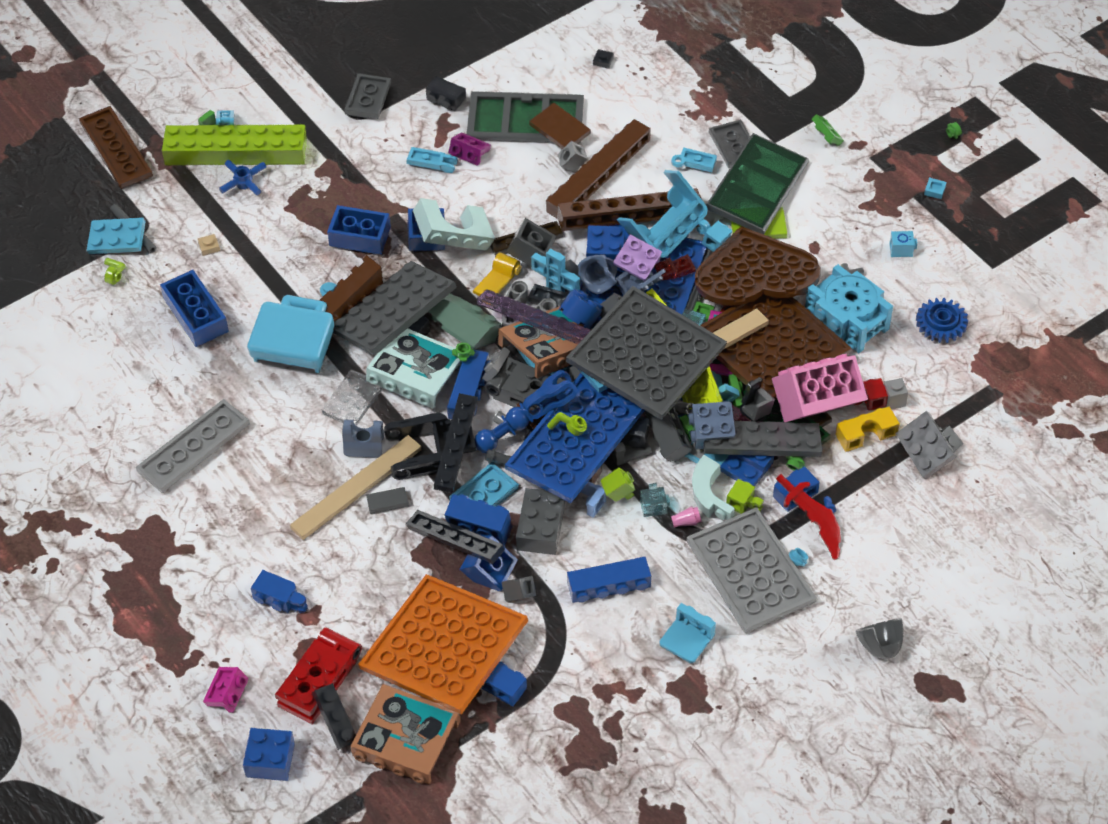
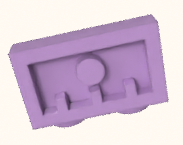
M630 235L613 264L645 281L653 267L658 265L662 251Z

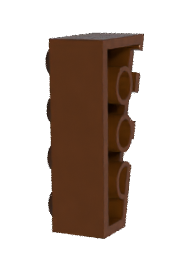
M368 255L362 259L364 262L359 267L355 265L350 270L352 274L345 280L341 279L337 283L333 292L329 290L319 300L327 304L325 312L332 314L334 323L345 314H348L351 308L362 303L363 298L376 291V288L383 284L382 267Z

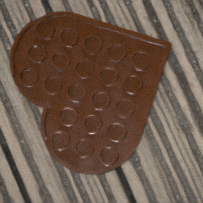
M740 226L697 268L695 272V287L704 299L721 306L752 303L763 294L774 299L796 297L807 294L808 287L812 284L815 286L818 284L821 276V267L818 264L817 258L808 251Z

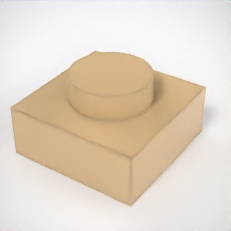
M215 234L197 238L202 256L220 251Z

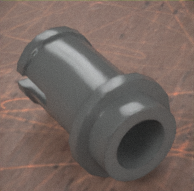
M488 449L485 460L489 464L495 463L504 467L511 458L510 455L496 452L495 449Z

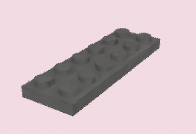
M734 421V438L704 440V454L822 456L819 423Z

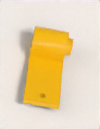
M499 252L494 258L492 270L475 287L473 293L492 302L514 276L520 273L522 269L520 261Z

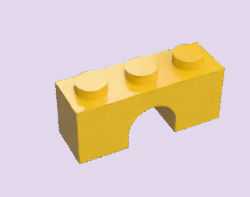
M889 406L879 408L871 413L861 414L849 420H842L840 423H837L835 435L844 451L848 452L863 447L864 432L875 433L881 441L896 436L900 423Z

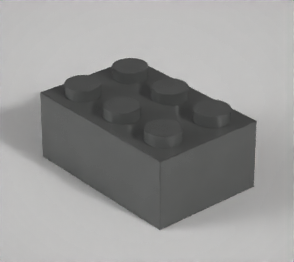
M525 488L516 535L517 551L556 555L565 500L546 490Z

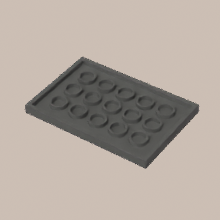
M410 261L398 272L391 275L382 285H379L376 291L363 298L362 303L357 304L349 310L348 314L336 320L333 333L375 356L456 289L457 286L454 281Z

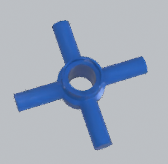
M230 160L225 162V166L234 175L233 180L219 187L222 194L235 186L239 189L249 188L255 195L261 193V190L252 182V176L266 168L264 162L251 169L246 166L236 167Z

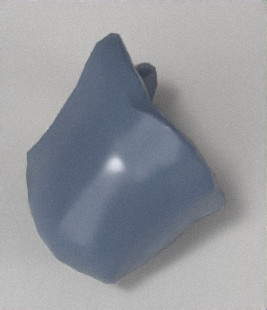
M605 255L588 256L581 260L578 264V275L581 277L583 285L595 294L603 293L617 283L615 276L618 268L613 264L614 260Z

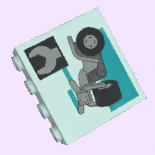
M406 329L377 353L366 368V381L434 409L436 395L456 368L460 369L462 361L457 356L452 355V350L456 348Z

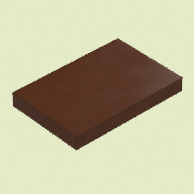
M552 103L529 121L531 127L561 149L571 141L578 144L591 134L590 128L555 103Z

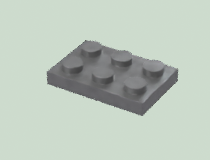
M928 411L922 413L896 433L924 479L929 478L957 457Z

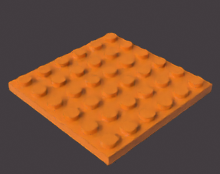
M426 574L359 662L358 666L359 669L462 715L529 620L524 614Z

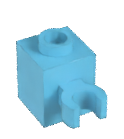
M703 219L697 228V232L704 235L701 244L712 252L723 244L732 233V230L720 221H717L711 227L708 221Z

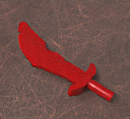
M780 474L776 480L789 492L785 497L784 507L787 508L790 502L793 501L804 512H807L809 520L819 526V535L830 551L832 559H838L840 554L838 545L841 543V533L832 509L826 508L803 491V489L810 486V482H802L794 487Z

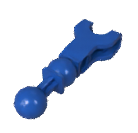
M564 370L555 372L543 382L538 390L528 396L523 404H519L521 407L511 408L507 412L506 417L502 415L501 417L504 422L493 430H480L474 438L476 449L482 453H487L488 449H496L498 439L511 431L515 436V431L525 429L529 425V421L533 422V419H538L553 408L564 406L574 399L578 391L576 385L571 382L570 375ZM560 377H565V381L557 384ZM572 388L569 394L563 393L566 389ZM537 405L536 409L529 410L531 406Z

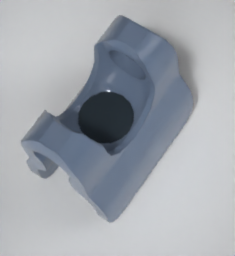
M344 419L342 429L344 455L348 457L379 458L382 455V440H384L385 436L383 421H373L371 427L360 428L354 424L353 420Z

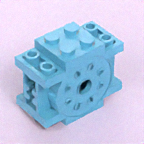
M839 264L833 267L832 275L819 285L815 286L812 284L808 287L805 308L857 353L862 352L865 343L880 331L886 333L889 330L893 305L883 299L884 291L858 271L851 274Z

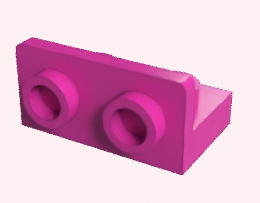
M219 667L203 703L206 706L224 707L229 713H234L248 682V677L239 667Z

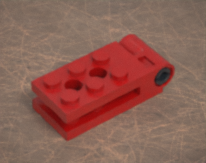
M324 627L317 639L313 641L275 693V698L278 699L277 707L313 725L321 712L312 692L333 683L337 691L358 662L362 645Z

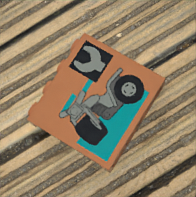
M560 306L499 329L498 344L502 348L513 344L535 364L536 378L571 366V364L566 362V357L590 332L583 328L584 325H578L562 313L563 311L559 310Z
M382 684L350 746L352 756L360 762L366 761L379 769L385 768L393 771L398 776H407L417 783L430 785V773L452 728H458L461 722L460 714L438 703Z

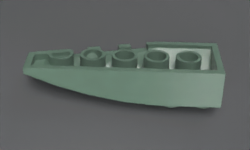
M448 294L428 311L432 314L431 319L442 324L441 328L462 343L469 344L473 350L495 343L502 325L494 316L483 312L479 306L473 305L452 294Z

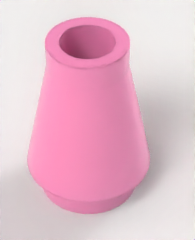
M691 506L671 516L674 527L693 526L702 522L698 507L692 508Z

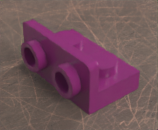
M461 132L451 138L448 153L474 165H479L481 156L490 151L491 144Z

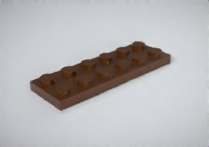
M111 106L79 118L81 126L120 189L153 177L152 170Z

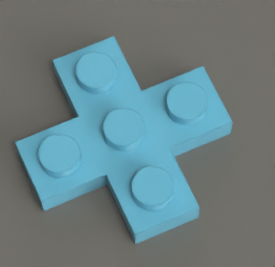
M550 248L546 252V257L538 253L531 257V269L546 277V287L565 292V289L569 291L574 289L580 290V277L565 269V256Z

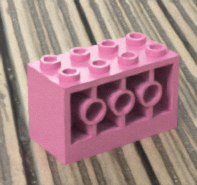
M842 354L835 358L830 357L819 362L814 361L803 366H794L778 372L779 376L772 378L784 422L798 420L868 400L855 355L848 357L847 354Z

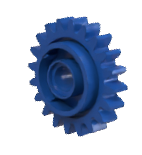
M935 298V302L929 299L928 304L922 303V308H918L916 327H920V333L925 332V338L931 336V341L938 338L939 343H941L942 339L949 343V338L956 341L957 336L961 338L962 334L966 332L968 314L964 313L965 308L959 309V303L953 305L952 299L949 302H946L945 298L941 302L938 298Z

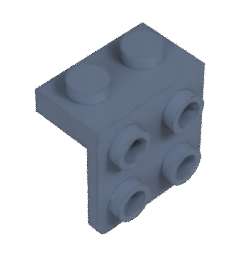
M662 269L654 275L650 272L645 281L625 271L615 278L617 281L616 285L623 296L632 286L644 292L651 285L660 281L663 278L661 275L666 271Z
M730 402L692 404V413L688 414L689 425H693V431H690L691 443L695 442L696 449L704 448V440L735 437L733 411Z

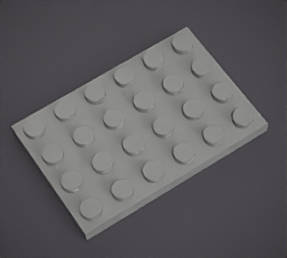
M757 507L687 537V543L744 633L816 602L817 597Z

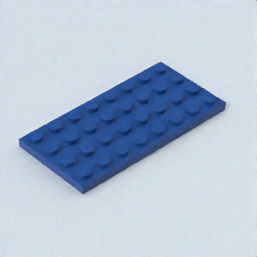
M582 373L573 382L578 391L576 397L564 406L550 410L505 464L506 470L569 503L573 502L645 411L610 388L598 393ZM568 388L564 394H569L572 388ZM558 412H562L569 417L578 415L584 418L587 423V429L582 435L575 436L568 431L566 424L562 421L553 430H550L547 424Z

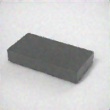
M405 487L366 495L370 514L409 506Z

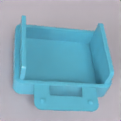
M285 295L282 298L281 304L264 302L261 305L247 345L249 354L254 359V362H258L261 359L315 369V373H320L335 326L332 314L325 312L327 304L324 301L292 295Z

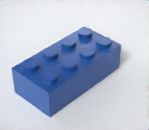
M190 270L160 284L163 299L195 347L229 332L225 315L194 270Z

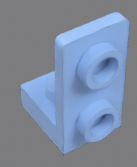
M588 482L581 490V493L589 496L586 501L587 515L594 518L606 502V493L602 486Z

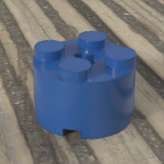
M571 290L559 310L563 311L562 313L578 325L582 322L585 325L583 328L590 330L602 313L601 309L603 306L595 300H588V295L583 291Z

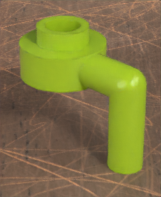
M106 258L104 264L109 267L105 272L104 280L106 283L114 285L120 281L121 272L125 269L126 265L122 262Z
M558 412L547 424V427L553 430L562 421L566 424L568 431L575 436L582 435L587 429V423L584 418L578 415L569 417L562 412Z

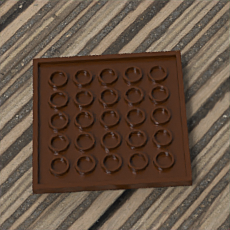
M763 294L755 302L734 305L700 325L714 333L753 310L758 309L769 320L768 325L723 349L716 358L745 385L751 380L754 381L761 377L763 379L761 388L775 400L777 395L772 378L779 376L778 372L794 366H803L814 361L819 362L830 357L835 358L842 354L849 355L852 351V348L794 297L774 299Z

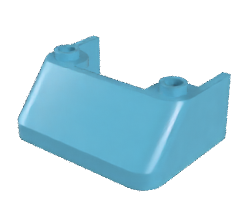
M665 170L663 172L673 184V187L667 194L668 201L672 207L650 230L645 225H637L633 219L621 217L617 219L621 226L625 227L629 235L662 251V258L667 257L705 218L708 211L706 204L679 171Z

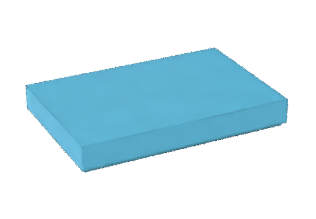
M491 463L453 494L458 496L460 494L466 495L475 501L483 500L489 505L496 507L519 489V484L494 463Z

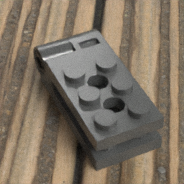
M507 357L499 372L486 383L485 390L493 396V399L516 407V404H523L528 396L538 390L551 374L536 378L534 367ZM559 378L558 381H557V384H559V383H561V382H563V381H565V380ZM533 405L530 408L534 410L537 408V405Z

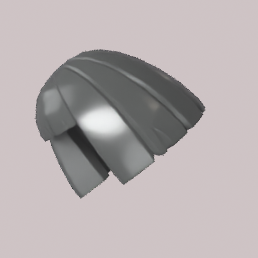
M902 618L868 625L857 629L856 635L866 650L873 656L880 659H889L896 656L901 649L904 635Z

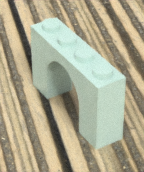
M420 198L413 209L424 242L487 251L495 239L483 207L467 205L460 216L464 229L449 224L443 218L436 200Z

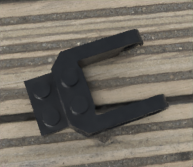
M437 412L386 424L384 426V433L387 440L397 441L404 439L408 435L416 437L433 433L437 453L406 459L407 461L395 463L391 466L392 477L396 480H403L436 473L452 420L448 419L446 415ZM472 425L464 454L477 451Z

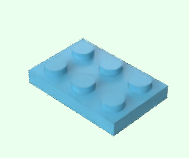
M144 218L92 220L87 245L88 254L141 252L145 228Z

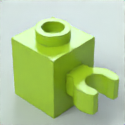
M621 468L616 469L600 480L606 496L615 502L624 497L629 500L635 496L632 493L635 490L632 483L634 479L629 472H625Z
M737 479L727 494L726 503L734 507L736 512L742 514L746 512L748 507L751 509L757 507L761 511L764 500L754 497L755 486H752L749 482Z

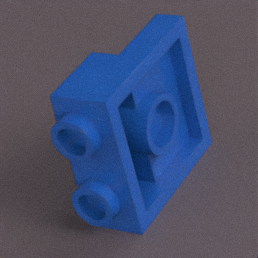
M730 454L720 466V471L736 481L740 479L744 482H749L752 486H756L773 465L774 456Z

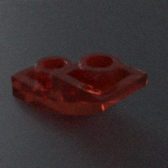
M688 254L674 261L671 258L665 259L654 266L656 272L662 269L666 271L661 275L663 277L661 280L679 278L696 271Z

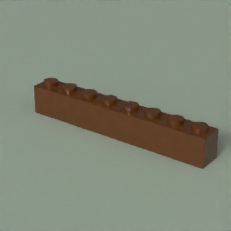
M636 119L627 123L619 133L614 135L610 142L604 144L597 154H594L586 164H583L575 174H572L568 181L560 185L554 194L548 196L546 199V212L557 218L558 204L586 201L650 141L651 128Z

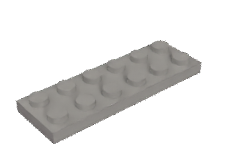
M223 399L136 466V470L163 493L250 425L249 419Z

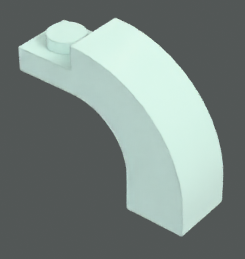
M703 455L697 463L692 476L693 496L698 508L709 518L713 513L721 520L735 517L734 507L716 497L711 491L712 484L721 474L720 464Z

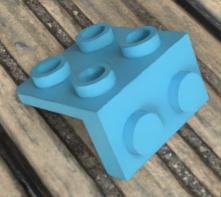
M680 603L676 611V620L660 639L659 644L688 663H694L715 636L716 622L709 616L698 613L693 607Z

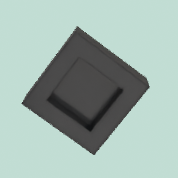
M598 49L593 59V66L609 69L614 58V52Z

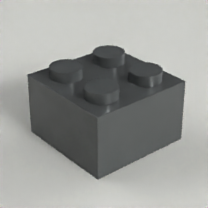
M525 218L516 231L507 249V253L531 267V257L535 253L546 257V252L552 247L556 235Z

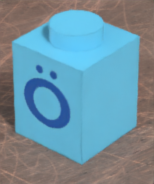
M891 231L889 241L891 257H913L914 249H917V238H914L913 231Z

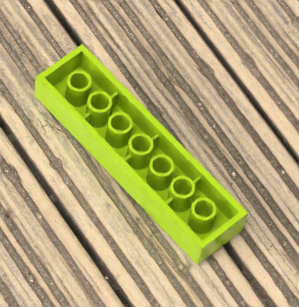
M166 125L162 154L165 165H225L227 160H230L234 165H258L261 162H264L266 165H305L306 128L305 125Z

